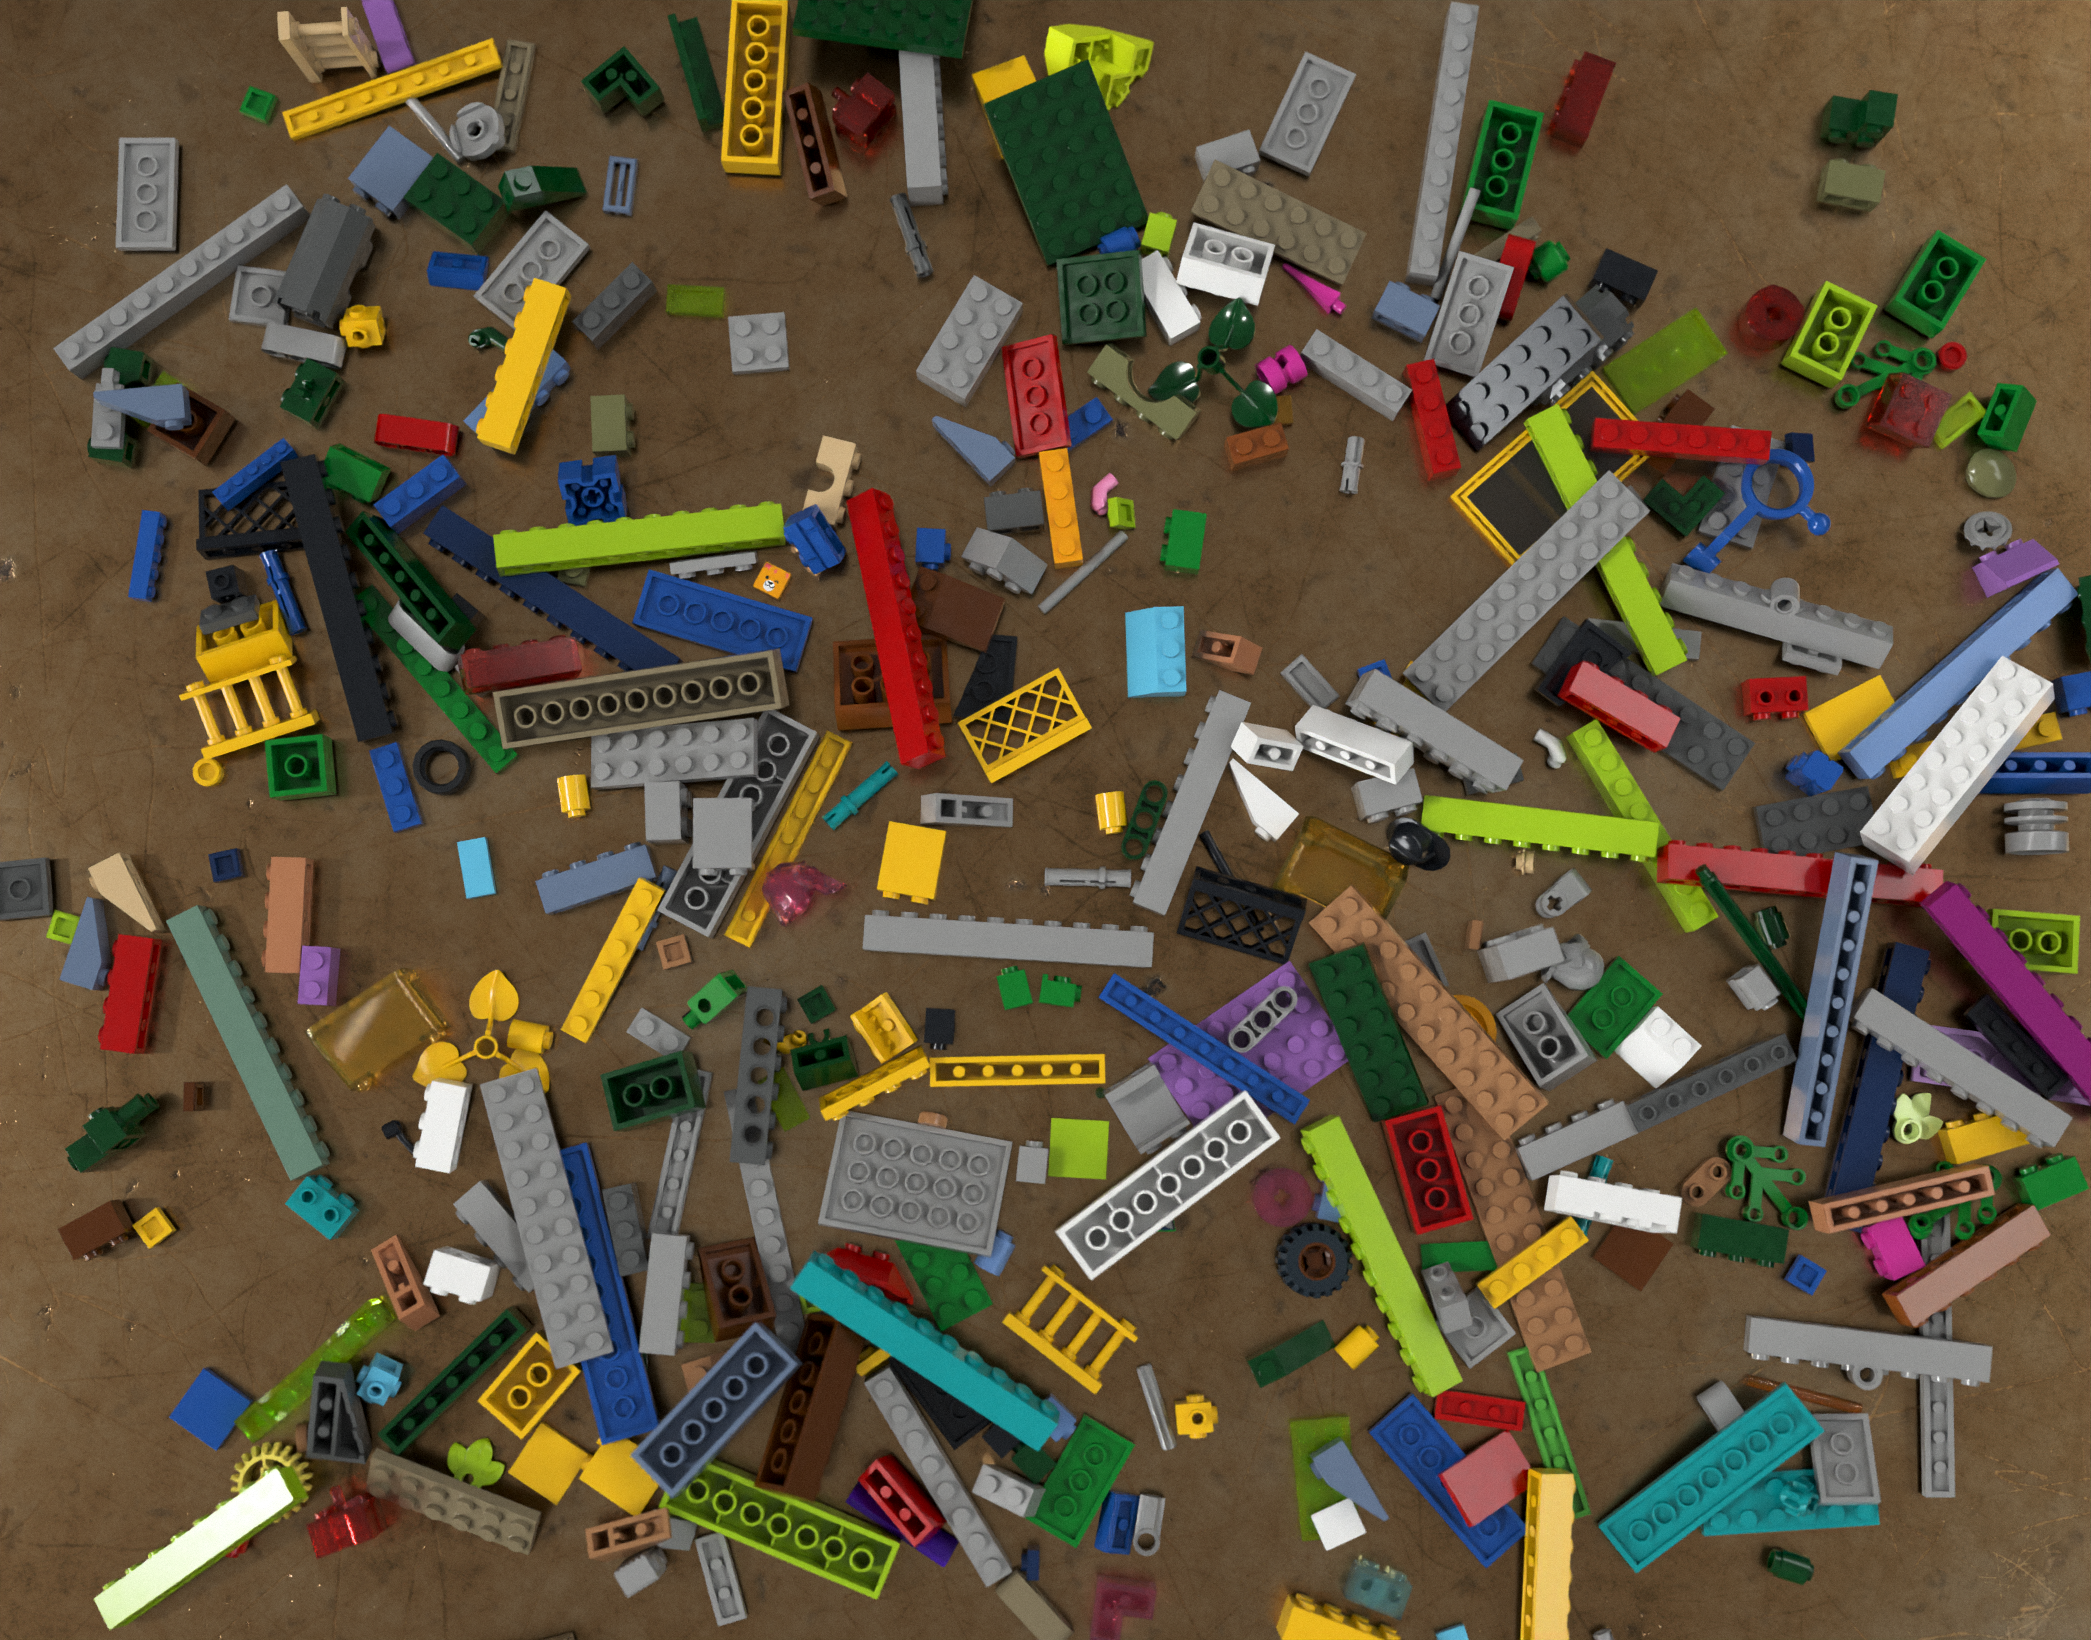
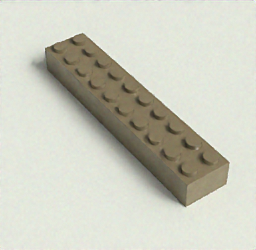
M780 648L522 686L493 692L503 749L781 709L789 706Z

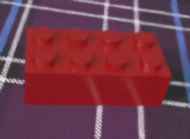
M1434 1105L1381 1120L1412 1233L1419 1235L1473 1220L1441 1105Z

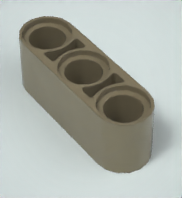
M1015 1569L995 1589L1001 1600L1038 1640H1067L1075 1632L1067 1620L1030 1580H1027V1577L1020 1570Z

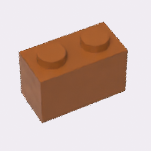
M1281 422L1226 437L1224 444L1232 472L1286 457L1289 450Z

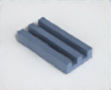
M609 156L603 203L604 213L610 214V212H613L616 215L623 213L626 216H632L639 164L638 159ZM617 163L620 164L616 204L611 205ZM627 165H630L626 205L622 206Z

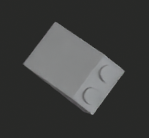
M1542 983L1495 1014L1540 1088L1551 1091L1597 1061L1584 1037L1545 983Z

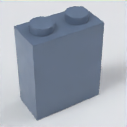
M388 126L348 177L354 186L352 191L365 201L370 198L376 202L375 208L385 216L389 217L392 214L400 220L410 207L403 197L433 157L394 128Z

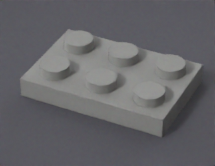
M1868 1413L1812 1414L1825 1430L1810 1442L1816 1491L1819 1496L1818 1505H1878L1881 1503Z

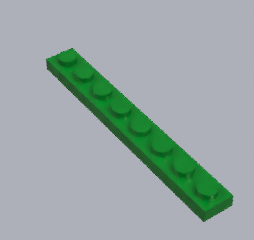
M371 584L360 593L358 600H364L368 614L363 618L493 771L499 774L515 761L520 755L514 748L503 749L500 732L450 673L436 669L390 625L388 617L393 610V606L381 592Z

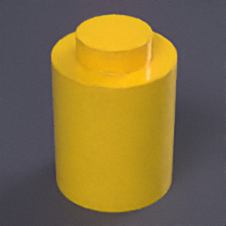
M578 774L557 778L562 813H568L569 818L586 816L585 811L591 809L586 775Z
M1116 791L1095 795L1100 830H1106V835L1122 833L1123 827L1128 826L1124 792Z
M513 1019L508 1033L507 1047L543 1054L545 1049L551 1048L553 1032H549V1026Z
M1358 1325L1334 1350L1355 1370L1379 1347L1376 1343L1379 1337L1368 1325L1365 1328Z

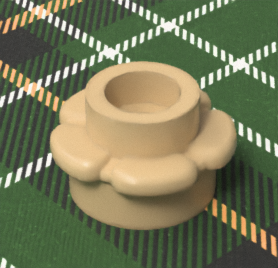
M1523 848V853H1517L1516 870H1521L1524 876L1526 873L1534 874L1535 851H1527L1526 848Z

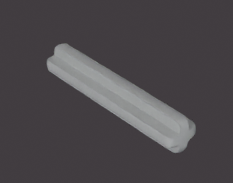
M1141 1365L1137 1368V1373L1163 1450L1173 1449L1177 1446L1152 1365Z

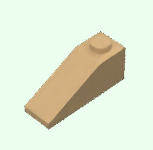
M117 853L88 868L91 874L89 881L96 892H100L102 896L149 931L155 933L166 931L128 854Z

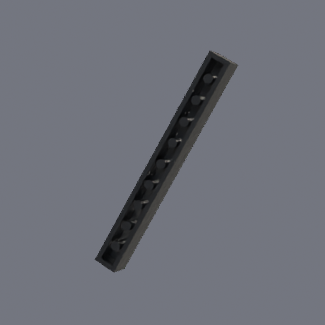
M315 454L280 462L358 742H366L396 734L394 727L398 726L397 717L394 710L389 711L386 701L391 699L387 683H381L379 672L383 671L379 655L373 654L371 644L375 643V638L371 627L366 628L363 618L368 615L364 600H358L356 589L360 588L358 577L355 571H350L348 561L352 560L348 544L342 543L340 533L344 532L343 523L340 516H335L332 505L337 504L333 489H327L325 477H329L326 463L324 460L320 461L319 457Z

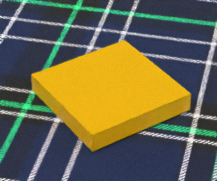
M542 1421L508 1473L557 1505L581 1470L579 1467L589 1452Z

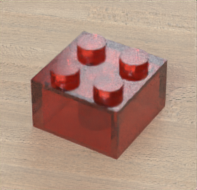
M1889 373L1865 426L1914 449L1929 448L1953 395L1907 373Z

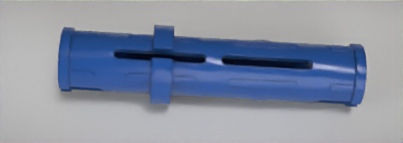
M277 550L263 552L259 557L268 576L266 581L268 586H271L289 630V635L300 634L307 630V626L304 623L288 581L290 576L288 572L284 571Z

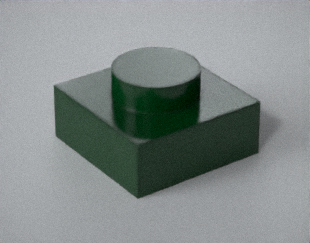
M823 985L797 999L811 1024L837 1010Z

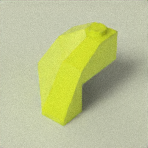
M1064 24L1049 27L1044 56L1048 76L1088 59L1109 112L1113 106L1118 107L1130 93L1129 85L1137 76L1142 78L1148 70L1154 42L1101 27Z

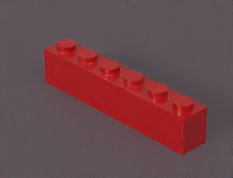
M1595 418L1592 423L1590 452L1764 465L1770 457L1772 431Z

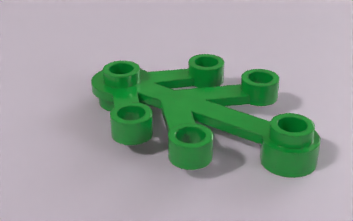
M1887 340L1879 341L1873 347L1874 356L1879 359L1890 356L1905 362L1898 367L1869 358L1863 352H1856L1849 364L1852 370L1859 371L1863 368L1880 375L1858 386L1852 384L1843 385L1835 393L1836 404L1843 409L1852 408L1859 402L1860 397L1886 385L1881 403L1874 408V416L1878 420H1886L1893 414L1894 409L1892 405L1901 378L1911 373L1907 390L1899 396V404L1906 409L1913 407L1919 400L1918 391L1923 376L1932 372L1936 366L1935 354L1930 349L1919 347L1911 352L1893 346ZM1879 345L1885 346L1887 353H1881ZM1854 357L1860 358L1862 365H1856ZM1917 358H1921L1924 361L1925 365L1923 367L1918 365ZM1842 394H1847L1850 398V401L1844 402L1842 400ZM1905 395L1912 397V403L1905 401ZM1880 407L1887 409V415L1880 413Z
M1736 1135L1730 1138L1725 1150L1728 1159L1733 1162L1731 1182L1727 1184L1725 1193L1730 1199L1740 1200L1745 1196L1746 1189L1743 1185V1178L1746 1167L1751 1173L1749 1205L1743 1210L1745 1220L1754 1223L1762 1220L1764 1213L1761 1205L1764 1190L1782 1213V1223L1786 1228L1792 1230H1802L1808 1223L1807 1212L1803 1208L1792 1206L1772 1181H1786L1791 1185L1800 1186L1806 1180L1805 1172L1800 1168L1783 1170L1761 1167L1754 1158H1769L1772 1162L1783 1163L1788 1158L1787 1149L1780 1145H1773L1771 1147L1754 1146L1751 1139L1743 1135ZM1739 1144L1743 1149L1740 1155L1736 1153V1147ZM1777 1149L1781 1151L1779 1159L1775 1158V1151ZM1794 1172L1799 1174V1179L1796 1182L1792 1179ZM1734 1186L1739 1188V1193L1736 1196L1732 1193ZM1754 1208L1757 1212V1215L1755 1218L1752 1219L1750 1217V1211ZM1791 1213H1794L1796 1217L1793 1223L1789 1221Z
M1942 1161L1937 1164L1935 1172L1940 1171L1941 1168L1950 1169L1954 1168V1166L1950 1162ZM1987 1165L1990 1169L1994 1191H1996L2002 1184V1175L1997 1168ZM1993 1195L1980 1198L1981 1206L1977 1212V1219L1983 1224H1991L1997 1215V1211L1993 1206ZM1971 1201L1932 1209L1926 1214H1914L1907 1225L1911 1236L1920 1240L1928 1238L1933 1230V1224L1958 1207V1223L1955 1227V1234L1962 1240L1970 1239L1975 1231V1226L1971 1222ZM1982 1211L1989 1212L1991 1217L1984 1216ZM1916 1221H1922L1927 1226H1919ZM1960 1227H1966L1970 1232L1964 1233L1960 1230Z

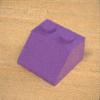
M2018 539L2006 545L2007 551L1999 555L1995 550L1979 557L1981 563L1972 568L1988 598L2059 565V562L2034 539L2023 543L2022 539Z

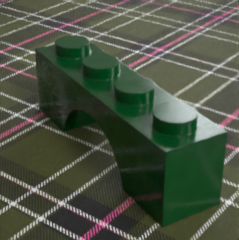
M111 347L109 355L105 357L104 368H114L117 372H120L119 384H123L124 389L148 387L154 360L145 352ZM124 432L123 449H97L91 447L90 437L87 443L88 457L100 464L132 469L137 441Z

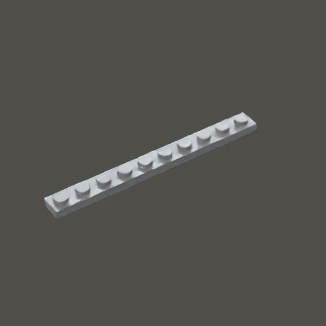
M737 1089L724 1091L732 1132ZM752 1097L748 1101V1109L754 1114L759 1113L756 1097ZM749 1126L745 1131V1138L751 1143L758 1142L762 1137L761 1129L757 1126ZM766 1159L765 1165L739 1163L758 1252L777 1315L774 1323L777 1338L795 1355L805 1325V1319L802 1314L799 1294L790 1289L795 1279L770 1160Z
M1950 1213L1933 1224V1230L1928 1238L1917 1239L1918 1251L1925 1265L1951 1248ZM1917 1221L1919 1226H1927L1924 1222ZM1952 1305L1942 1312L1934 1313L1928 1317L1929 1321L1919 1327V1336L1952 1340ZM1920 1374L1922 1496L1955 1497L1953 1378L1949 1379V1383L1932 1381L1931 1375Z

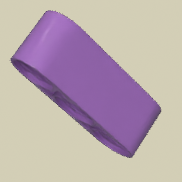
M362 0L387 73L392 74L414 66L415 61L394 0Z

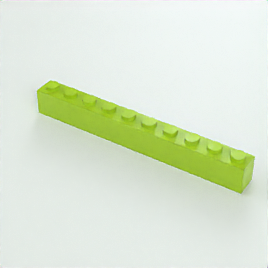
M1556 404L1528 418L1524 425L1568 511L1597 482L1595 475L1598 473L1592 460H1586L1582 452L1585 447L1581 437L1578 434L1574 435L1569 426L1572 423L1569 413L1565 408L1561 409L1559 404ZM1624 536L1595 566L1649 673L1652 676H1657L1687 661L1685 654L1688 653V650L1683 640L1676 638L1672 630L1675 628V624L1670 614L1663 612L1659 604L1662 602V598L1655 587L1651 588L1647 580L1649 573L1645 564L1642 561H1637L1633 553L1636 551L1633 540L1630 536Z
M770 501L759 503L758 506L753 507L734 505L726 510L706 508L699 513L677 511L671 516L662 517L659 514H649L644 519L634 520L630 517H621L616 519L615 522L607 523L601 520H593L587 522V525L575 526L574 524L566 523L552 529L539 526L532 527L529 531L525 532L504 530L500 534L493 535L496 567L500 577L786 545L781 504H775Z
M1330 1114L1301 1129L1300 1131L1304 1137L1301 1139V1143L1305 1151L1313 1156L1316 1163L1313 1165L1314 1171L1320 1181L1324 1180L1327 1186V1199L1332 1207L1337 1208L1341 1216L1338 1218V1222L1345 1234L1349 1233L1353 1242L1350 1245L1356 1259L1361 1260L1364 1265V1278L1370 1287H1374L1378 1295L1375 1297V1301L1382 1313L1387 1314L1390 1321L1387 1324L1393 1338L1395 1340L1398 1339L1401 1344V1357L1407 1366H1411L1415 1374L1412 1380L1419 1392L1434 1397L1462 1382L1460 1373L1340 1117Z

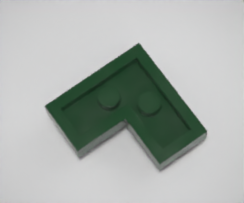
M1704 474L1685 496L1662 478L1643 501L1687 537L1723 497L1725 492Z

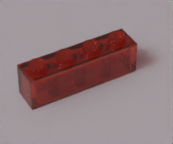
M557 635L545 642H538L537 639L526 640L521 645L512 647L509 644H499L494 646L493 650L481 651L480 648H473L464 651V654H461L458 660L465 695L577 678L582 671L575 637L566 638V635Z

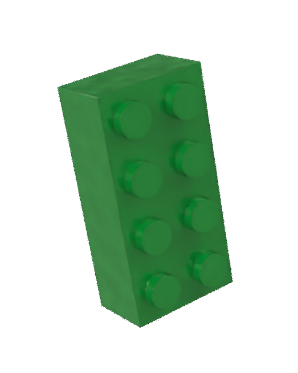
M1489 99L1483 113L1458 217L1462 211L1469 189L1473 187L1481 190L1470 220L1508 230L1513 229L1519 217L1544 113Z

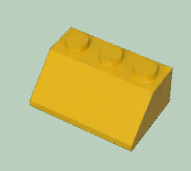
M277 599L260 605L259 619L206 635L203 634L199 625L196 629V659L210 683L270 664L268 659L285 653L287 658L292 657L291 635H289V630Z

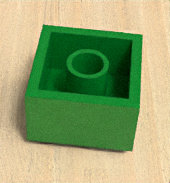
M324 734L265 740L270 798L283 801L337 795L332 738Z

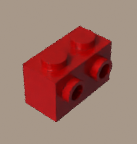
M1806 676L1754 678L1741 683L1744 717L1753 716V721L1770 720L1771 715H1782L1783 720L1800 718L1799 714L1809 710Z

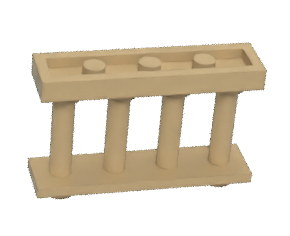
M341 7L342 21L300 24L298 21H295L289 11L277 12L279 41L310 83L322 82L321 72H325V69L364 66L371 78H377V68L381 67L379 51L374 49L360 28L357 18L352 16L347 7Z

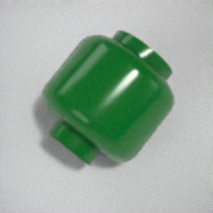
M1547 240L1534 249L1528 270L1535 280L1541 278L1544 282L1549 283L1568 270V261L1571 259L1559 241L1554 243L1552 240Z

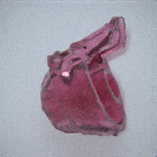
M803 860L800 862L780 863L773 870L767 872L762 892L781 926L788 927L797 916H801L815 897L813 894L816 890L829 895L846 888L847 885L820 872L815 866L810 867Z

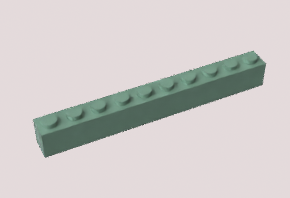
M196 905L166 920L290 1180H299L330 1164L327 1158L330 1156L329 1150L323 1141H319L315 1133L317 1130L316 1123L311 1115L306 1114L302 1106L305 1104L304 1098L298 1089H294L290 1081L292 1074L289 1067L285 1063L282 1064L277 1054L280 1052L277 1042L273 1037L269 1038L265 1029L267 1027L266 1019L260 1011H256L253 1001H255L254 994L247 985L244 986L240 977L243 974L241 967L236 960H232L228 952L230 949L229 942L223 934H219L216 927L218 920L214 912L210 908L207 909L206 906Z

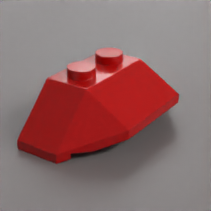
M846 1242L845 1246L839 1245L825 1253L843 1270L854 1272L860 1281L869 1287L874 1286L880 1289L884 1297L913 1305L915 1296L896 1261L889 1259L890 1254L874 1250L873 1254L861 1251L862 1246Z

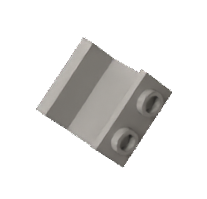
M693 798V869L700 870V875L715 876L718 875V870H730V875H747V870H755V864L752 863V812H755V800L753 798Z
M1152 1062L1145 1064L1102 1091L1140 1154L1155 1152L1162 1146L1161 1142L1170 1136L1172 1139L1179 1137L1186 1132L1187 1129L1185 1127L1190 1124Z

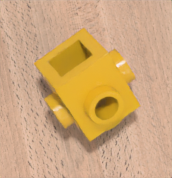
M354 305L346 308L343 319L339 321L341 336H346L348 347L368 348L372 345H382L386 328L380 306L365 307L364 305Z
M1192 1394L1186 1396L1187 1400L1174 1401L1178 1435L1189 1434L1190 1438L1207 1437V1432H1213V1424H1218L1217 1406H1211L1209 1398L1204 1399L1203 1394ZM1195 1413L1201 1414L1200 1418L1192 1419Z

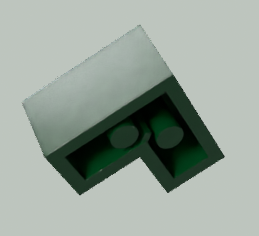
M625 46L581 80L587 95L604 114L625 97L643 117L665 100L660 87Z
M1869 90L1862 100L1833 95L1825 105L1820 137L1827 138L1832 143H1857L1856 145L1861 148L1876 146L1894 126L1898 94Z

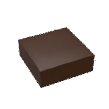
M184 1082L183 1111H203L204 1083Z

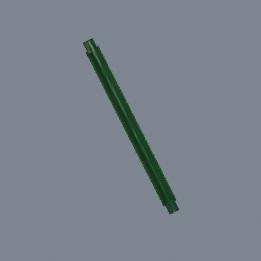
M1706 864L1700 865L1695 870V873L1700 878L1699 882L1705 887L1804 1022L1808 1001L1719 881L1715 872H1711Z

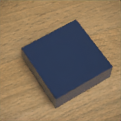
M1791 432L1784 435L1786 450L1797 454L1807 464L1815 462L1813 434Z
M238 848L208 854L213 882L219 883L245 877Z

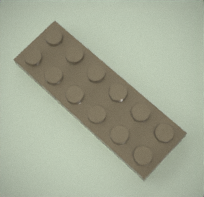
M1216 159L1213 161L1190 211L1191 214L1228 232L1274 244L1273 254L1339 286L1343 285L1367 234Z
M376 1448L371 1456L366 1492L371 1493L376 1498H384L394 1502L404 1509H412L422 1513L432 1520H440L450 1524L458 1530L478 1535L486 1541H493L506 1546L511 1551L529 1555L534 1544L541 1512Z

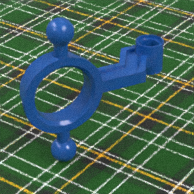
M1770 449V457L1765 464H1779L1788 468L1795 475L1799 484V495L1796 502L1792 506L1783 509L1771 508L1759 501L1753 491L1752 478L1756 469L1763 465L1746 464L1741 479V494L1747 507L1708 547L1700 542L1683 561L1695 570L1711 573L1721 562L1716 554L1755 515L1768 520H1779L1800 514L1808 521L1807 527L1812 534L1818 536L1826 534L1831 527L1830 518L1824 513H1815L1808 506L1814 492V478L1807 463L1791 451Z

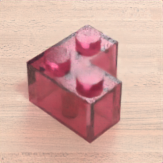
M1097 1574L1089 1640H1120L1123 1616L1153 1620L1157 1592L1156 1584Z

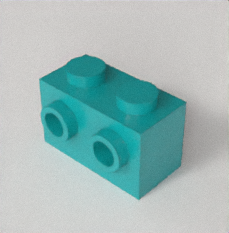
M321 1174L318 1176L310 1175L303 1180L285 1204L329 1240L337 1239L360 1210L354 1206L355 1201L343 1192L338 1194L332 1189L333 1183Z

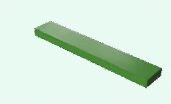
M1526 1346L1507 1351L1522 1401L1525 1402V1410L1544 1468H1561L1574 1474L1576 1491L1573 1495L1572 1508L1575 1519L1591 1514L1545 1371L1535 1372Z

